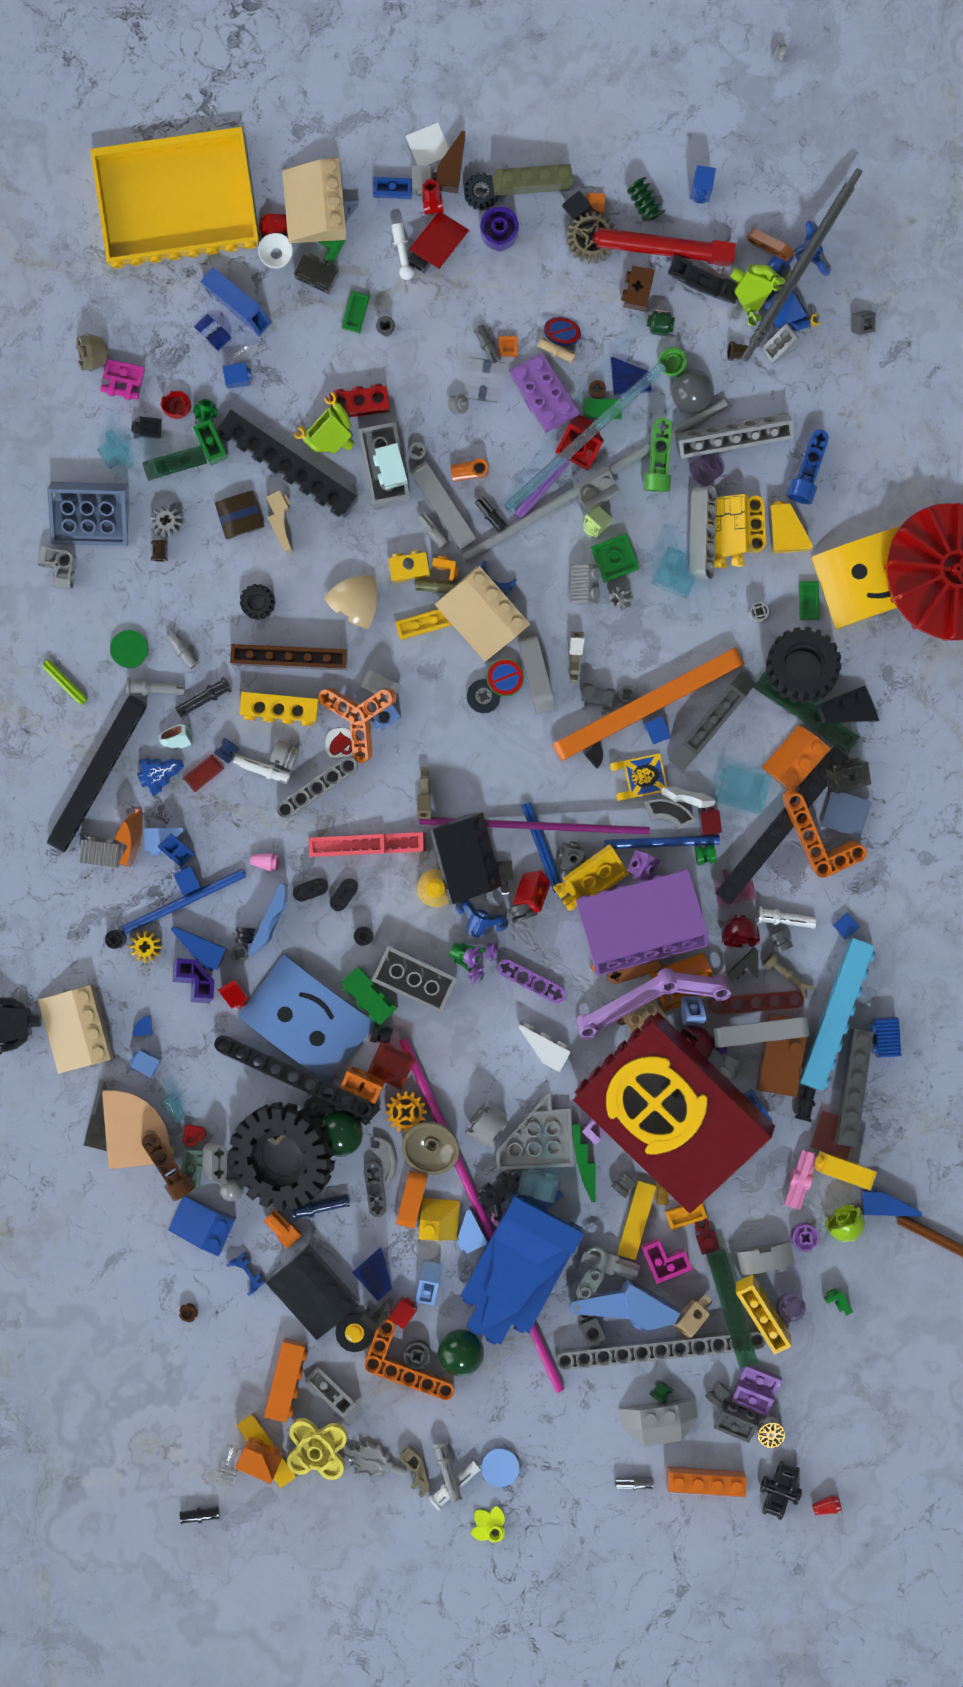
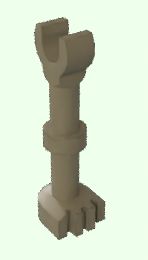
M774 952L762 963V966L768 971L774 967L783 975L786 981L789 980L800 990L802 997L809 998L805 994L807 988L815 991L812 985L803 983L794 975L791 969L788 970L778 961V956Z

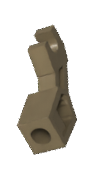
M571 631L569 656H572L570 683L578 684L579 657L583 656L584 632Z
M421 767V794H418L417 819H431L429 767Z
M408 1445L399 1454V1459L410 1471H415L416 1476L411 1488L414 1490L417 1486H421L422 1491L419 1492V1496L422 1498L428 1492L430 1482L427 1478L423 1456L412 1446ZM413 1456L418 1460L417 1465L414 1466L413 1463L409 1462Z

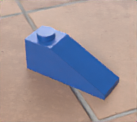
M172 926L171 931L193 957L203 964L202 968L211 972L214 969H219L228 948L179 927Z
M872 1186L871 1190H861V1212L863 1215L922 1216V1212L878 1190V1187Z

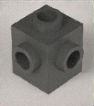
M570 841V843L563 842L562 847H559L557 851V865L560 869L573 871L585 862L586 854L579 843Z

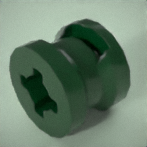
M656 1380L655 1388L649 1394L656 1400L666 1404L668 1401L667 1397L669 1393L673 1392V1389L667 1384Z

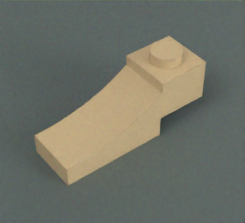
M279 490L266 497L274 512L273 515L267 518L285 554L293 551L286 532V512L289 511L287 505L290 504L286 493L282 495Z

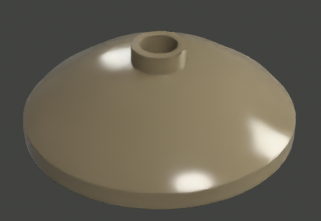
M422 1122L414 1125L406 1132L402 1141V1153L406 1162L414 1170L426 1175H439L449 1171L457 1162L459 1143L453 1132L444 1125L436 1122Z

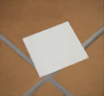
M439 123L405 136L417 165H429L443 159L449 150Z

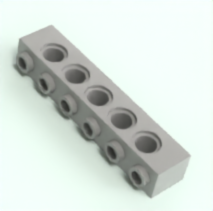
M788 413L675 433L677 452L680 458L683 459L794 439L793 420Z

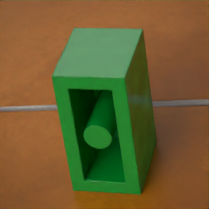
M211 419L193 426L211 466L228 459Z

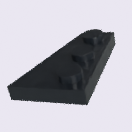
M866 686L815 706L822 724L880 721Z

